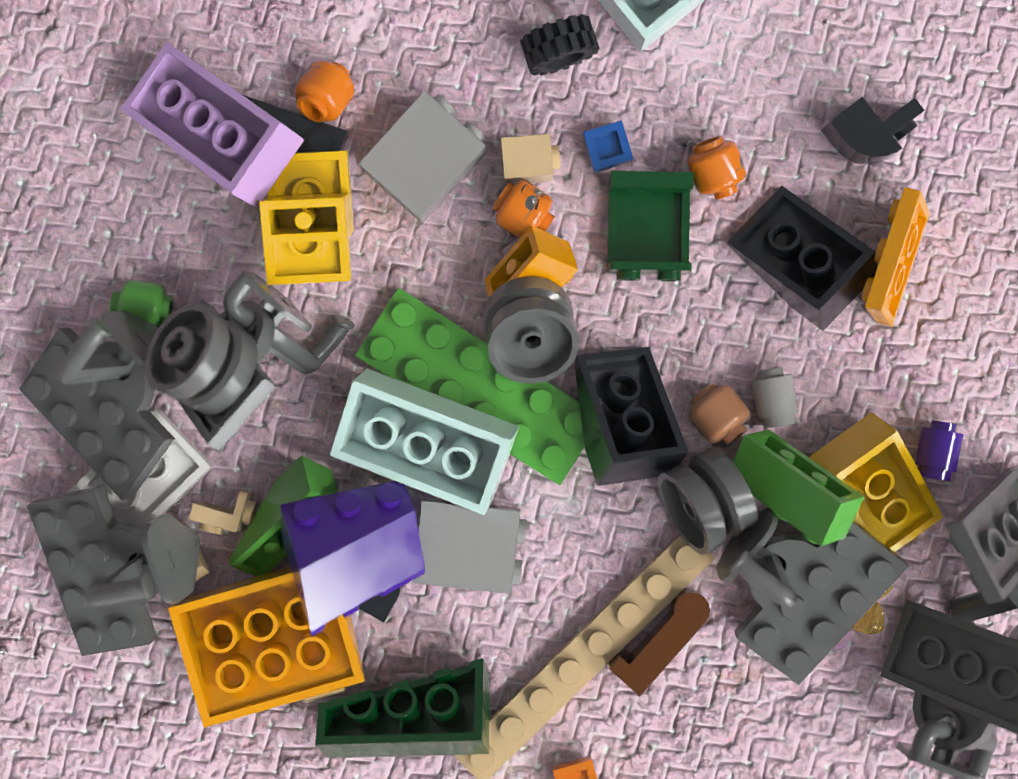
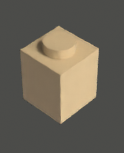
M550 134L501 138L505 185L509 182L515 185L520 180H526L530 183L553 181V170L560 169L559 145L551 146Z

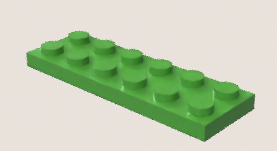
M397 288L355 354L356 357L386 376L518 425L519 429L510 454L558 485H561L585 447L579 401L548 382L526 384L511 381L501 375L489 360L487 343L400 288Z

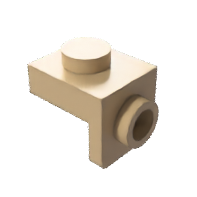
M248 489L240 490L234 510L203 501L193 503L189 520L200 522V530L213 534L223 535L224 529L235 533L245 529V525H250L257 511L258 502L252 501L255 491Z

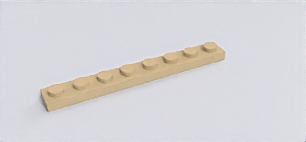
M678 534L490 717L489 754L454 755L456 759L476 779H490L688 586L715 557L710 552L701 555L694 551Z

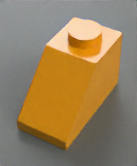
M531 225L484 279L488 298L499 286L514 278L535 276L550 279L560 287H563L564 284L572 279L578 268L570 242Z

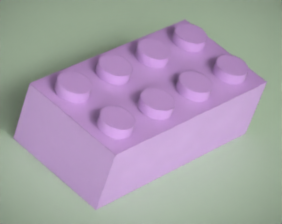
M167 41L120 108L121 111L231 194L255 208L259 206V202L264 199L304 141L299 135Z

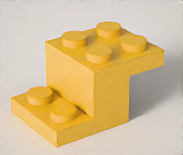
M348 150L295 153L269 190L268 197L259 202L267 285L351 281L349 237L354 232Z

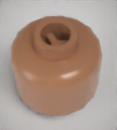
M713 383L690 400V404L693 407L689 412V419L707 442L717 443L724 440L729 445L747 431L743 424L748 420L750 411L732 387L728 385L718 387L716 383Z

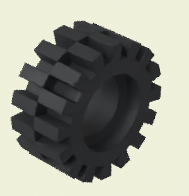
M580 14L577 17L576 15H571L564 20L562 17L556 19V22L551 24L549 22L542 25V28L531 30L530 34H525L523 39L520 40L530 74L534 76L538 74L540 76L546 75L548 72L550 74L556 73L560 69H569L571 65H578L583 63L582 60L590 59L593 57L592 55L597 54L598 50H600L590 18L584 14Z

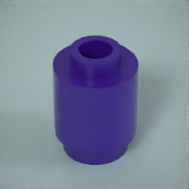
M932 420L930 427L921 428L915 464L918 465V470L922 477L950 482L952 472L956 473L964 435L956 432V424Z

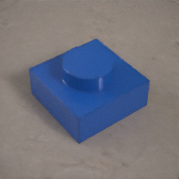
M622 120L583 132L582 137L593 173L633 161L634 158Z

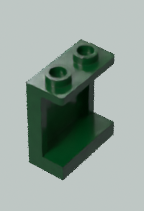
M611 171L608 178L607 273L616 274V280L639 281L641 280V274H657V281L677 282L681 281V275H687L692 271V263L689 262L690 192L693 190L694 172Z

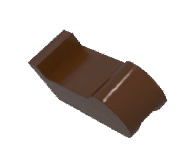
M683 589L671 601V610L627 658L619 652L607 664L609 669L640 697L706 623L710 614L708 601L694 589Z

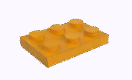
M904 187L901 198L893 200L888 215V223H892L887 239L881 238L875 254V262L879 263L875 277H869L863 289L862 301L866 302L865 308L876 323L893 327L930 215L920 190Z

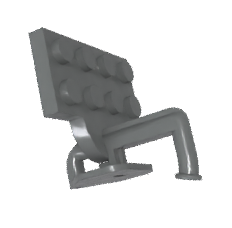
M242 271L225 293L223 301L225 311L220 315L224 320L233 322L247 330L255 339L258 353L255 372L242 395L234 404L221 413L206 415L182 404L180 400L177 401L206 444L220 452L226 443L238 433L240 427L258 406L266 401L270 392L276 387L260 366L268 352L300 373L310 374L324 363L342 342L348 331L354 328L355 324L342 315H333V323L314 347L309 349L277 326L286 317L304 331L309 332L312 325L288 298L272 285H267L264 279L253 272ZM252 290L264 298L260 305L251 300H243ZM203 299L200 301L199 304L205 305L213 311L217 312L213 306H211Z
M107 311L103 314L100 321L91 317L89 325L80 336L71 328H59L19 390L121 500H127L134 497L175 438L149 411L155 396V389L151 387L146 379L145 360L149 345L159 326L128 311ZM105 337H112L115 340L100 344Z
M1017 465L1006 469L946 526L950 532L949 536L952 546L957 552L961 553L970 571L971 582L978 590V592L953 600L949 606V613L951 616L975 624V620L1018 609ZM1018 624L1008 637L1018 640Z
M104 485L38 499L26 505L82 656L151 644L158 637L145 602L152 599L159 592V595L165 602L169 604L178 603L193 592L198 566L200 539L195 532L171 515L164 514L149 522L144 529L133 524H117Z
M766 508L757 513L758 520L754 528L739 536L730 538L716 570L718 578L724 583L732 581L740 574L748 581L752 596L758 602L757 607L734 631L736 638L796 684L800 685L909 566L903 558L854 520L844 539L824 546L814 544L801 535L782 534L771 538L776 530L778 519L770 508ZM779 556H781L784 559L783 564L782 561L779 559Z
M907 600L880 676L915 691L912 708L915 723L919 729L915 734L912 744L898 741L896 748L912 761L957 778L985 779L997 745L996 726L1018 735V640ZM933 744H934V745H936L937 747H934V750H933V752H932L931 750H932V747H933ZM974 749L968 768L955 762L958 751Z

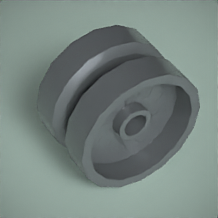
M535 276L514 278L499 286L488 298L483 312L489 360L498 373L511 381L533 384L547 382L563 374L574 363L579 350L578 331L571 300L562 287L550 279Z
M192 303L182 306L167 317L156 331L149 345L145 360L146 379L152 388L169 397L180 400L182 404L206 415L221 413L234 404L242 395L255 372L258 357L256 341L247 330L233 322L224 320L220 314L205 305Z
M714 447L708 448L691 457L688 467L679 464L658 476L659 495L671 522L683 540L699 554H707L723 545L726 540V534L736 537L756 526L758 516L752 493L740 471L721 450Z

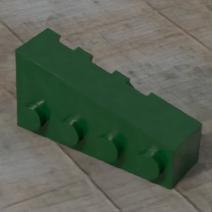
M484 658L469 662L470 665L450 670V668L433 672L431 676L409 681V679L394 682L393 686L372 692L369 689L318 703L315 745L327 758L489 754L490 672Z

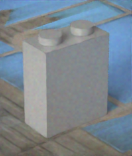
M425 91L359 163L364 173L422 224L486 154V145L482 142L485 136L469 121L462 125L452 116L455 110L443 97L437 94L432 98Z
M424 498L421 503L418 531L425 564V574L414 579L413 583L511 594L512 584H520L523 560L515 559L517 543L525 544L527 519H520V509L489 506L485 515L449 501Z

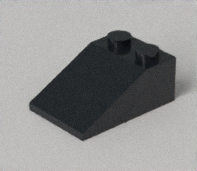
M781 186L727 241L728 246L780 297L822 331L864 289L867 279L875 277L878 268L877 262H875L876 251L784 186Z
M642 347L576 355L574 367L585 451L597 486L656 478L663 472L679 465L689 452L650 348Z

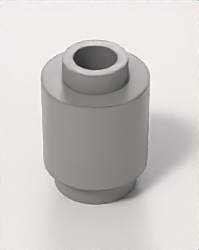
M782 367L758 371L759 379L752 380L751 383L758 419L763 420L764 428L796 423L795 413L799 411L792 374H783Z

